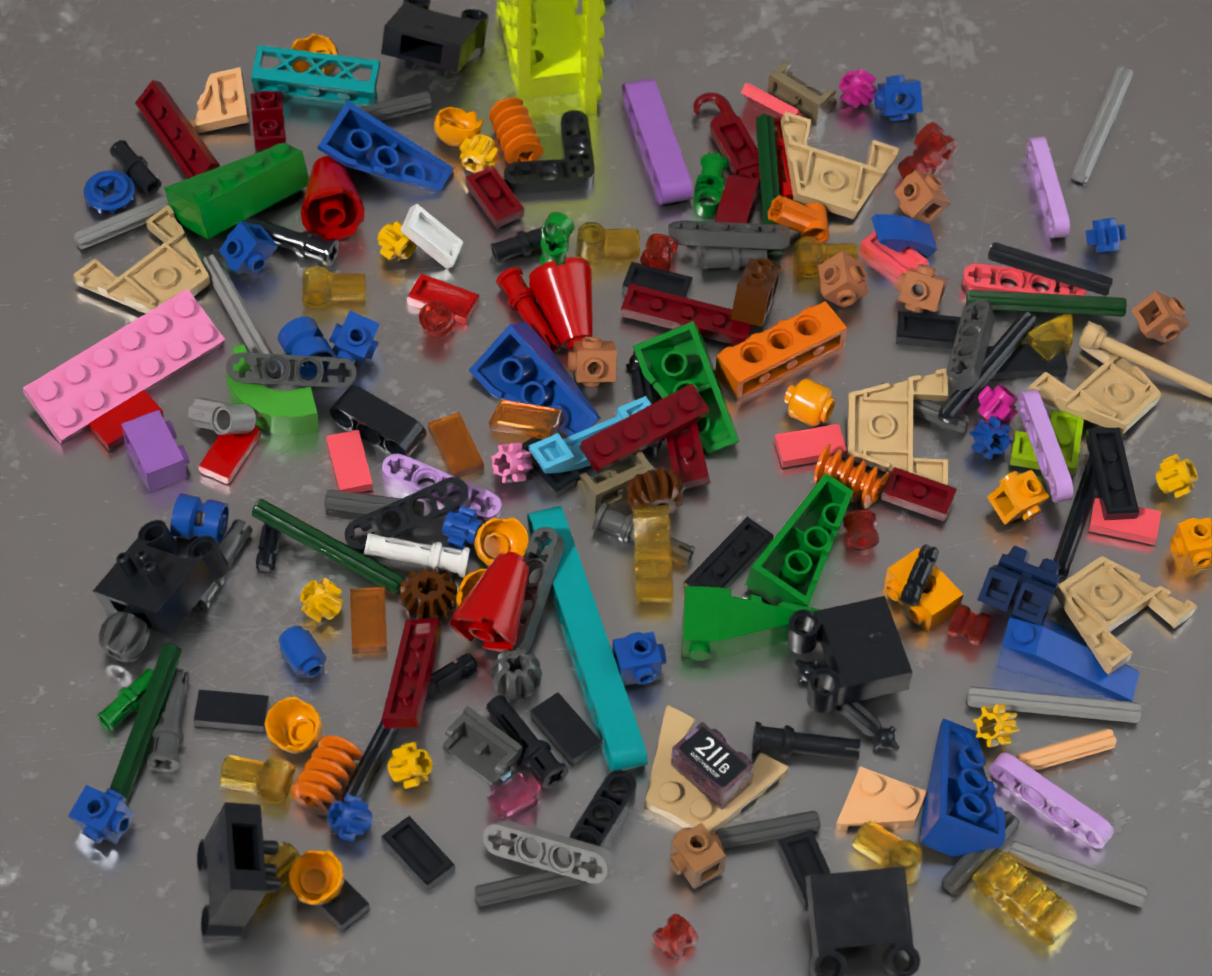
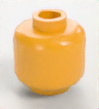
M803 379L796 386L790 385L786 392L784 403L788 404V414L792 419L815 427L821 422L826 423L829 420L836 400L832 398V391L829 387L810 379Z

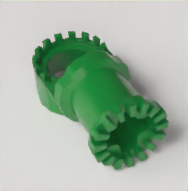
M708 152L700 160L702 171L696 180L693 209L698 215L703 217H712L717 214L725 182L722 177L723 172L727 170L728 159L724 158L723 155L720 156V153L716 155L715 152H712V154ZM702 198H712L715 200V203L706 205L700 203L699 200Z
M550 213L541 228L542 239L540 248L543 254L540 258V265L555 260L556 266L566 264L565 258H567L566 253L569 249V237L575 226L573 221L563 213Z

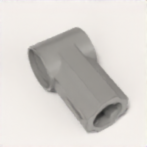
M201 397L195 398L194 403L189 406L188 418L193 422V426L213 430L219 435L248 434L255 427L256 415L253 408L248 404L235 405Z

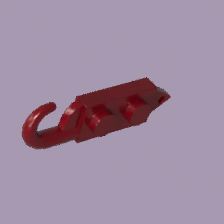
M712 92L704 93L697 97L693 105L696 115L701 113L700 106L707 102L717 105L721 114L711 120L710 134L724 158L728 159V166L733 175L760 180L758 148L741 118L737 117L729 101L724 96Z

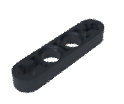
M457 477L441 480L353 520L345 529V540L351 548L364 552L366 542L360 544L358 540L352 541L351 538L355 536L354 530L356 528H361L363 532L372 529L373 527L370 523L372 520H376L377 528L382 536L397 538L447 515L450 510L456 511L461 505L464 506L469 497L467 485ZM452 485L456 490L460 488L463 490L459 493L458 501H453L451 497L441 501L444 508L438 510L436 499L432 493L438 491L439 498L448 494L447 487ZM418 499H427L431 502L432 510L428 515L422 517L413 512V504ZM396 513L400 516L401 524L396 530H386L382 526V519L386 514Z

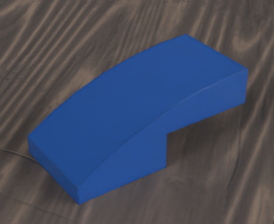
M876 214L871 217L878 242L898 253L908 246L926 256H930L938 250L930 225L922 221L890 214Z

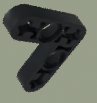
M571 110L564 113L561 117L560 133L564 159L514 162L504 169V181L513 193L584 190L592 186L594 183L595 167L589 120L583 112ZM571 124H577L578 134L573 135ZM573 146H581L586 150L581 154H574L569 149ZM582 165L584 176H578L577 166ZM545 172H553L557 175V178L545 180L541 175ZM531 174H535V180H532ZM514 176H520L521 180H515Z

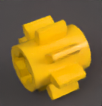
M474 134L471 140L465 138L459 148L462 151L459 158L462 159L463 166L473 173L492 165L495 166L499 159L496 156L499 150L496 148L495 142L483 134Z
M395 221L394 224H386L380 230L377 240L378 244L382 246L379 253L390 261L394 258L399 262L400 259L405 260L414 253L417 245L400 232L403 223Z
M1178 454L1163 459V462L1159 464L1161 469L1156 471V480L1160 489L1165 494L1173 491L1176 498L1191 493V489H1194L1193 483L1198 480L1196 468L1191 460L1186 458L1180 461Z
M326 577L321 580V583L316 580L310 581L300 595V601L304 603L301 610L318 623L323 617L327 620L333 619L340 612L343 605V599L339 596L342 589Z
M1003 703L995 704L994 708L982 706L981 711L983 714L978 719H973L978 731L976 738L982 737L987 739V747H997L999 743L1001 745L1011 744L1009 736L1020 730L1016 727L1015 717L1017 713L1006 712V705Z
M412 742L392 750L393 756L388 761V771L395 782L403 781L404 788L409 789L428 781L427 775L432 770V759L425 749L417 750L416 743Z

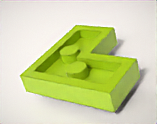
M1052 409L1049 418L1068 471L1070 475L1076 476L1084 419L1064 411ZM1015 430L1009 465L1040 470L1027 432Z

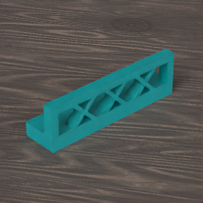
M258 45L251 81L254 93L281 91L284 97L346 104L349 101L355 106L363 107L377 103L376 85L380 61ZM263 56L276 57L281 62V64L273 69L261 68ZM299 60L307 61L311 68L300 73L295 72L291 65ZM331 64L338 65L342 72L331 77L325 76L321 70ZM360 68L371 69L369 81L356 80L352 73Z

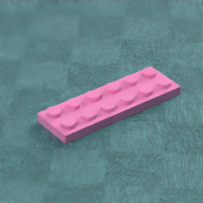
M187 288L23 387V393L61 445L89 428V423L142 390L146 392L221 347L224 345L225 339Z

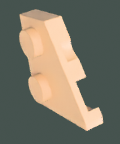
M238 67L210 74L205 85L206 90L198 100L197 107L199 110L195 119L189 121L195 131L199 134L250 122L241 68Z
M860 767L838 818L836 829L847 831L848 826L867 825L869 829H883L887 826H894L896 828L914 827L927 791Z

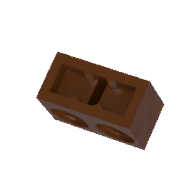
M750 258L737 284L731 319L763 326L775 300L781 270L780 265L773 264L772 261L764 258Z

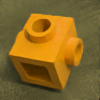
M1032 469L1020 475L1017 471L1006 475L999 481L1001 485L987 496L1004 525L1021 517L1024 521L1030 520L1042 511L1039 506L1050 498Z
M1210 517L1203 519L1189 518L1177 524L1174 536L1170 539V547L1181 573L1212 567V521Z

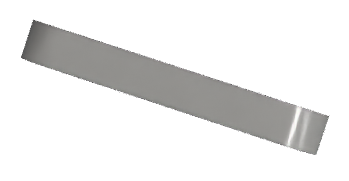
M500 820L484 830L483 842L490 853L593 884L600 883L609 878L616 868L615 859L609 850L509 820ZM501 831V837L510 841L502 844V839L496 833ZM528 838L536 840L539 844L540 852L538 856L532 855L526 847ZM559 847H564L570 852L572 856L570 865L560 861L558 857ZM597 859V865L602 867V870L597 872V866L588 862Z

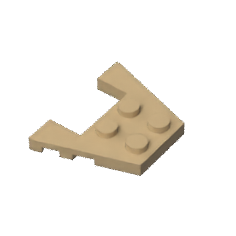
M785 111L781 118V127L794 201L804 204L819 203L825 206L829 212L854 219L896 158L900 148L873 140L869 146L866 164L806 145L811 119Z
M169 205L146 220L147 229L164 243L119 277H116L96 259H93L73 274L74 283L78 286L143 313H148L187 288L195 296L210 284V276L195 249L188 242L181 224H178L174 217V212Z
M1101 326L1100 330L1105 331V336H1107L1108 332ZM1082 346L1080 348L1104 364L1075 390L1070 389L1047 372L1043 373L1028 387L1027 391L1035 389L1039 391L1043 403L1105 428H1120L1121 434H1124L1155 406L1162 394L1137 365L1132 367L1126 359L1100 347L1098 349L1091 347L1089 350Z
M939 369L933 374L922 377L920 375L908 377L906 381L891 385L890 383H885L850 392L848 394L847 458L850 455H854L855 462L861 463L864 460L866 461V466L872 468L876 466L878 470L886 473L889 472V474H891L893 467L948 485V459L913 457V400L947 401V369Z
M1100 556L1059 584L1054 595L1103 670L1110 675L1127 663L1133 653L1110 633L1112 630L1146 606H1149L1173 628H1176L1193 616L1198 606L1187 599L1183 603L1169 596L1170 590L1162 586L1154 588L1140 581L1141 575L1104 556Z
M668 705L664 713L646 794L645 808L684 828H693L703 823L709 833H716L717 829L724 827L739 815L742 808L754 799H759L776 781L780 782L788 774V766L760 753L743 780L735 777L722 788L679 750V747L686 741L695 727L696 719Z

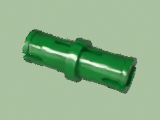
M147 668L127 688L122 687L117 692L118 697L97 714V719L107 730H115V727L129 714L139 711L153 673L152 669Z

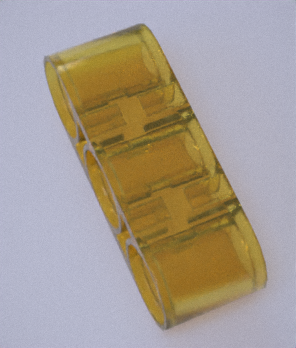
M669 506L634 507L635 572L638 605L673 603Z
M997 851L973 875L975 885L985 896L1047 945H1053L1077 920L1075 910L1067 901L1006 852Z

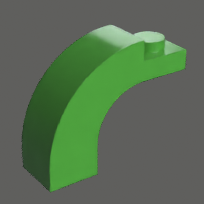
M245 344L232 347L233 354L247 353ZM240 358L238 364H233V370L239 372V377H243L245 371H252L251 366L245 364L244 358ZM226 375L227 391L231 404L250 405L256 415L255 427L260 428L264 432L283 436H298L319 432L318 413L311 386L289 391H277L259 383L237 382Z

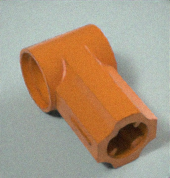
M780 195L772 200L771 207L768 210V219L770 221L788 226L790 229L799 232L801 240L808 245H819L829 239L828 218L825 206L819 203L803 205Z

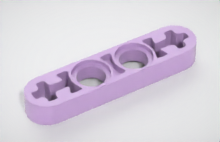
M1045 136L1028 138L1026 145L1027 158L1049 236L1051 239L1066 238L1070 233V221L1048 142Z
M1037 389L1019 392V412L1049 495L1054 503L1072 500L1074 494L1072 479L1041 395Z
M392 454L386 457L382 463L384 482L390 487L409 495L423 489L418 486V482L421 479L430 478L437 483L446 478L454 477L402 454ZM399 467L403 468V472L398 471L396 474L391 473V470L396 471ZM464 481L469 493L468 501L464 506L476 510L478 514L477 519L483 521V524L492 518H501L502 504L500 498L492 492ZM453 485L447 487L448 494L453 491H463L461 488L456 490ZM436 491L432 495L436 499L437 506L442 509L444 506L441 501L448 498V494L439 498L438 491ZM420 499L431 504V502L427 499ZM487 506H492V510L488 509L485 513L481 512V508L485 509Z
M1001 753L990 765L989 772L999 784L1088 845L1101 849L1113 836L1114 830L1105 818L1016 757L1008 753Z

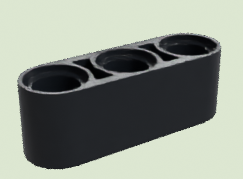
M356 385L349 386L329 410L331 417L337 424L348 431L359 430L362 439L390 455L402 454L409 457L427 436L426 429L415 418Z
M625 770L610 772L575 825L569 838L608 849L634 807L636 797V780L634 776ZM623 790L627 793L624 795L614 794L613 791ZM599 817H604L609 819L610 821L606 823L597 822L595 819ZM569 852V853H568V855H569V861H570V863H571V862H572V856H571V854H570V852ZM594 859L588 863L597 866V859Z

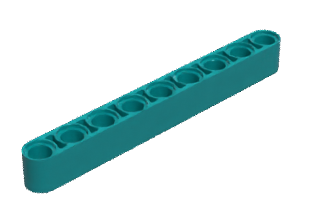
M557 506L527 513V522L531 536L541 527H550L564 541V550L550 589V594L610 771H626L646 766L648 764L646 748L563 508ZM552 541L543 543L542 548L544 549L546 545H551Z

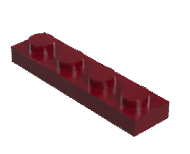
M152 80L135 104L187 178L218 168L220 164L161 82Z
M634 284L629 285L621 306L620 316L670 329H675L694 321L702 337L733 345L746 341L753 324L731 319L732 309Z
M690 384L581 441L579 448L598 474L704 418L709 414L710 409L694 385Z
M439 618L405 620L382 715L385 729L420 726L442 630Z

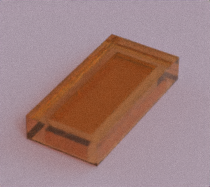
M500 400L488 423L491 431L545 439L555 435L563 419L562 409Z
M459 412L428 422V429L450 475L461 478L484 470V462Z
M384 587L350 589L352 654L387 652Z

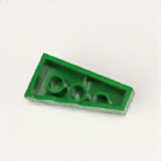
M281 143L164 187L169 206L173 210L177 222L197 234L210 239L238 224L240 221L307 187L309 175L303 151L289 144Z
M825 473L752 565L745 586L773 605L780 602H788L808 607L854 491Z

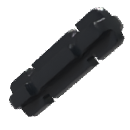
M265 523L261 530L256 568L261 572H272L275 568V556H277L281 532Z
M928 544L921 547L918 558L907 579L908 582L901 593V601L904 604H909L910 606L918 605L921 594L932 573V568L935 566L939 550L936 547H931Z
M465 653L457 658V663L450 662L431 674L425 702L435 697L434 693L436 691L437 693L443 692L461 681V676L467 677L477 670V662L470 653Z

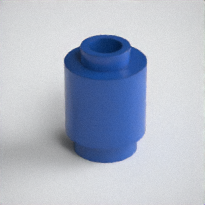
M293 626L281 634L278 640L280 651L295 674L300 678L317 676L323 670L327 657L311 633L301 626Z

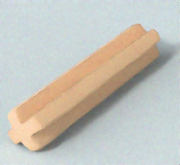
M1106 728L1016 755V758L1037 771L1113 749L1117 742L1112 729Z

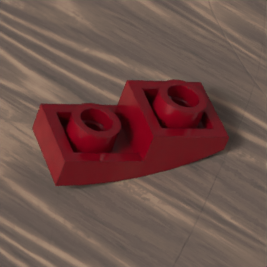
M281 91L250 93L255 150L269 149L276 144L286 143Z
M729 175L721 196L715 222L749 223L751 211H754L760 180Z

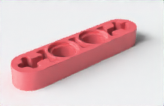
M975 263L965 268L962 278V288L965 292L968 290L1085 296L1087 294V290L1013 267ZM974 277H979L980 282H974ZM991 278L995 279L994 285L990 284ZM1011 279L1016 282L1017 286L1007 288L1000 281ZM1044 283L1048 286L1049 290L1039 292L1032 285ZM1056 286H1059L1058 292H1054ZM1069 288L1075 289L1076 294L1070 293Z

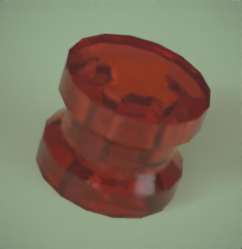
M650 235L646 242L647 249L642 252L640 257L641 264L669 271L672 266L671 258L676 255L678 250L676 242L667 235Z
M441 301L428 302L419 312L421 326L432 337H446L455 328L454 314Z
M855 510L844 516L843 526L848 531L845 536L848 548L857 551L867 550L879 543V533L875 529L877 525L875 513L869 510Z
M674 913L667 919V925L664 928L659 927L652 933V939L665 956L676 961L683 955L685 947H691L698 941V935L684 917Z

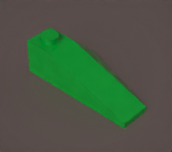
M694 321L633 346L644 377L662 398L690 384L694 385L710 409L707 416L696 421L702 446L709 455L740 443L701 332Z
M685 586L681 658H691L696 661L718 659L786 642L788 622L794 612L805 609L813 612L820 609L788 602L770 605L762 602L761 596L751 594L748 599L731 596L730 589L720 587ZM798 630V632L803 633V634H804V633H809V632L804 631V630Z

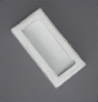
M418 204L410 207L400 230L401 233L446 269L454 266L464 242Z

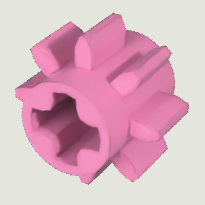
M521 442L499 444L498 449L500 452L491 456L493 474L503 476L502 483L504 484L513 483L514 481H526L525 474L533 469L531 451L528 452L522 449Z

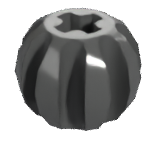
M116 612L110 615L101 625L98 634L99 644L103 651L111 657L122 662H134L140 659L149 649L151 630L139 617L128 612Z
M517 647L515 651L506 649L499 653L497 660L493 661L490 670L495 690L499 694L506 693L507 699L516 700L518 696L527 698L534 694L535 688L539 687L543 674L537 657L533 653L526 654L525 649Z

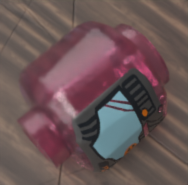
M513 769L489 786L490 796L486 799L500 820L507 819L517 823L539 807L540 801L537 793L542 789L531 773L524 776L520 771Z

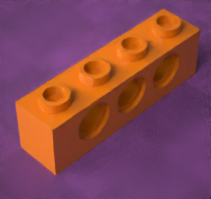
M826 301L816 306H809L800 314L788 320L783 319L777 322L774 327L762 333H755L746 341L734 347L729 346L723 349L716 357L715 372L717 378L737 402L845 346L847 327Z

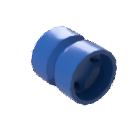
M299 317L290 321L278 334V342L286 355L336 357L327 340L323 338L324 335L315 320L311 317ZM306 361L301 364L299 368L301 378L312 379L316 376L317 368L314 363ZM327 361L322 362L324 373L329 370L326 369Z
M181 493L174 504L170 532L173 537L192 540L195 536H211L219 546L225 536L228 525L229 504L211 499L202 503L200 497ZM203 514H205L204 520H203V525H202V527H201L202 517H203Z

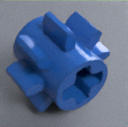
M1116 217L1092 221L1093 229L1085 230L1087 245H1095L1096 253L1120 249L1119 241L1127 240L1125 225H1117Z
M994 416L990 417L989 422L978 420V425L969 434L975 441L971 448L978 453L982 452V456L989 460L992 459L993 454L1004 456L1009 444L1013 443L1007 434L1011 427L1001 423Z
M461 505L458 513L451 510L448 512L442 527V534L449 536L447 542L450 546L463 550L467 543L474 545L476 532L483 525V521L477 519L478 514L476 510Z
M346 794L344 802L335 801L329 808L327 815L328 824L330 827H333L331 833L338 835L340 839L354 842L356 834L365 835L369 831L373 819L371 811L367 809L369 803L363 802L361 798Z

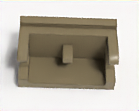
M785 61L769 74L767 93L797 108L803 117L811 119V122L817 125L836 106L837 99L833 97L836 91L830 88L824 94L793 76V72L789 71L792 64Z
M639 451L630 457L629 461L590 478L586 472L579 475L581 480L577 481V487L596 514L604 502L609 503L611 507L626 500L627 483L635 479L637 474H644L647 470L654 471L655 468L648 462L642 451Z

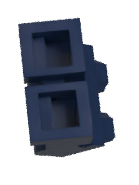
M1014 546L1007 555L1002 554L997 565L989 568L977 600L1005 612L1008 611L1013 601L1015 605L1011 614L1041 625L1055 596L1054 594L1060 579L1058 575L1060 564L1047 558L1042 560L1039 567L1027 563L1030 556L1027 550Z

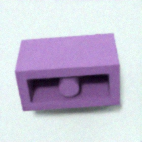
M159 410L121 424L125 445L150 493L187 479L185 465L190 463L188 454L183 445L177 446L174 440L177 439L173 424L170 420L164 421Z

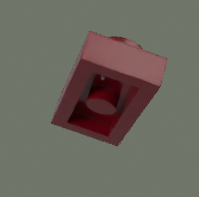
M493 165L465 177L467 188L496 228L524 216V207Z
M697 422L666 437L673 472L678 474L684 490L711 483Z
M893 467L883 490L881 500L945 522L957 489Z

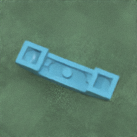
M644 396L618 407L616 417L564 439L557 433L529 445V451H531L544 473H561L589 466L591 464L579 448L581 441L652 404Z

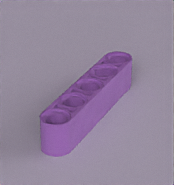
M650 78L623 83L622 95L659 203L664 205L692 199L693 188L690 175L655 79Z

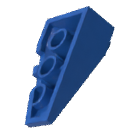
M349 101L346 102L317 147L318 150L344 166L436 193L441 191L454 170V167Z
M526 321L509 324L469 369V372L490 394L517 406V409L524 413L534 415L543 420L544 424L568 437L594 426L601 419L549 346Z
M1010 614L996 666L997 668L1107 698L1129 702L1133 701L1140 673L1131 666L1124 664L1108 675L1082 637L1044 616L1042 624L1038 625L1013 614Z
M943 719L940 723L921 819L920 844L952 857L1002 847L1005 843V814L1002 807H997L993 794L996 792L993 781H988L983 768L986 760L979 740L976 738V731L947 719Z

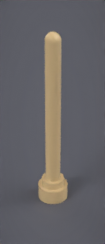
M1088 321L1078 345L1089 350L1091 347L1105 349L1212 399V384L1105 336V331L1100 330L1101 326L1091 321Z

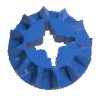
M107 170L99 172L90 177L84 186V198L89 208H96L100 214L105 210H109L112 214L119 208L126 210L127 203L134 201V183L129 176L119 171ZM114 187L115 194L105 198L104 193H109Z

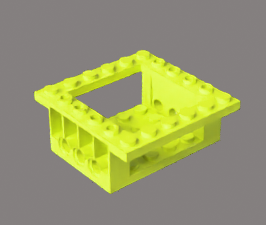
M496 0V11L517 97L526 100L579 92L584 114H597V101H602V91L598 81L603 80L602 66L599 60L604 59L603 46L600 39L605 37L603 21L600 20V18L605 17L604 0H582V14L576 13L578 0Z

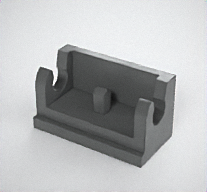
M469 706L463 710V713L445 732L448 739L443 744V750L490 785L510 770L517 769L522 764V745Z

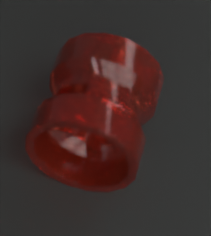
M936 122L929 123L923 127L914 141V145L921 152H927L929 159L938 166L946 163L958 148V142L953 137L943 134V129Z
M921 144L913 151L912 156H906L898 163V171L903 179L915 170L927 175L930 173L934 175L942 167L939 154L927 144Z
M959 603L950 621L947 635L956 639L966 637L969 644L980 647L988 630L992 615L984 612L975 614L970 610L969 606Z

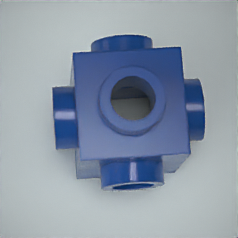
M894 75L886 77V82L877 83L878 91L874 92L875 108L880 110L881 115L889 116L890 121L906 120L910 113L923 112L921 81L916 79L905 80L904 75Z
M240 221L235 229L229 233L219 251L227 260L226 264L232 271L238 274L248 273L257 275L266 266L267 260L278 245L261 225Z
M349 311L343 326L337 323L329 339L330 342L334 343L332 350L336 357L349 359L360 367L365 358L371 360L379 343L373 339L380 324L353 311Z
M654 631L648 633L635 632L624 638L613 640L612 652L624 686L636 683L645 685L656 679H661L662 665L667 663L664 646L662 643L657 644Z
M86 785L68 817L83 830L82 834L92 841L101 844L102 840L105 839L113 844H117L120 837L128 830L134 812L124 804L126 798L118 792L107 789L104 793Z

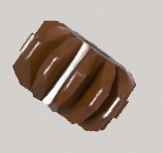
M658 468L655 471L647 470L644 474H637L635 479L627 483V502L629 507H631L632 513L637 514L638 518L648 517L653 519L657 516L663 517L664 514L673 513L675 508L683 505L684 488L682 481L679 480L678 474H674L672 469L662 470V468Z
M423 565L419 574L410 571L407 575L408 580L402 581L400 585L401 595L399 596L400 605L405 608V614L408 618L417 616V619H429L439 616L447 619L450 615L449 610L455 609L457 605V585L452 582L449 572L440 574V569L437 566L432 571H427Z

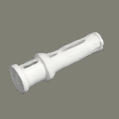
M368 533L364 555L428 566L427 569L430 571L437 566L440 570L458 573L459 577L464 578L470 548L464 547L463 550L442 546V543L437 541L436 543L432 542V545Z

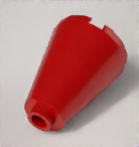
M324 156L317 159L312 166L301 207L302 225L307 231L309 230L322 236V239L328 241L331 239L342 240L352 236L357 231L359 224L363 223L365 219L364 204L344 165L329 156Z
M569 257L565 258L566 264L556 266L555 260L534 269L529 274V287L562 348L574 352V341H582L585 337H593L592 269L588 260Z
M510 551L506 554H499L452 614L450 626L457 634L471 643L474 637L484 641L482 647L497 652H502L506 649L512 650L517 642L529 574V566L525 563V558L518 553Z

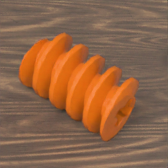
M510 97L497 102L490 110L489 120L493 125V130L496 133V138L500 143V148L504 153L507 163L538 161L544 154V148L540 144V138L536 135V129L529 116V111L523 106V100Z
M827 444L817 460L814 471V483L817 484L822 476L827 473L854 491L850 499L851 502L856 503L861 499V506L867 509L872 506L881 496L889 479V472L879 479L877 478L878 467L875 466L867 473L865 472L866 461L863 460L857 467H854V455H850L844 462L842 461L843 450L839 449L832 456L830 455L831 444Z
M332 735L323 736L318 742V747L312 752L311 759L306 762L305 770L300 772L298 781L291 787V794L295 801L306 811L321 816L327 815L328 810L324 805L331 806L336 801L332 794H340L343 789L340 783H346L349 780L347 772L355 770L356 764L353 760H360L363 756L362 751L344 738Z

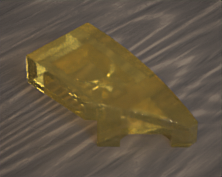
M1065 314L1045 322L1028 332L1026 341L1047 362L1063 351L1070 350L1072 346V316Z

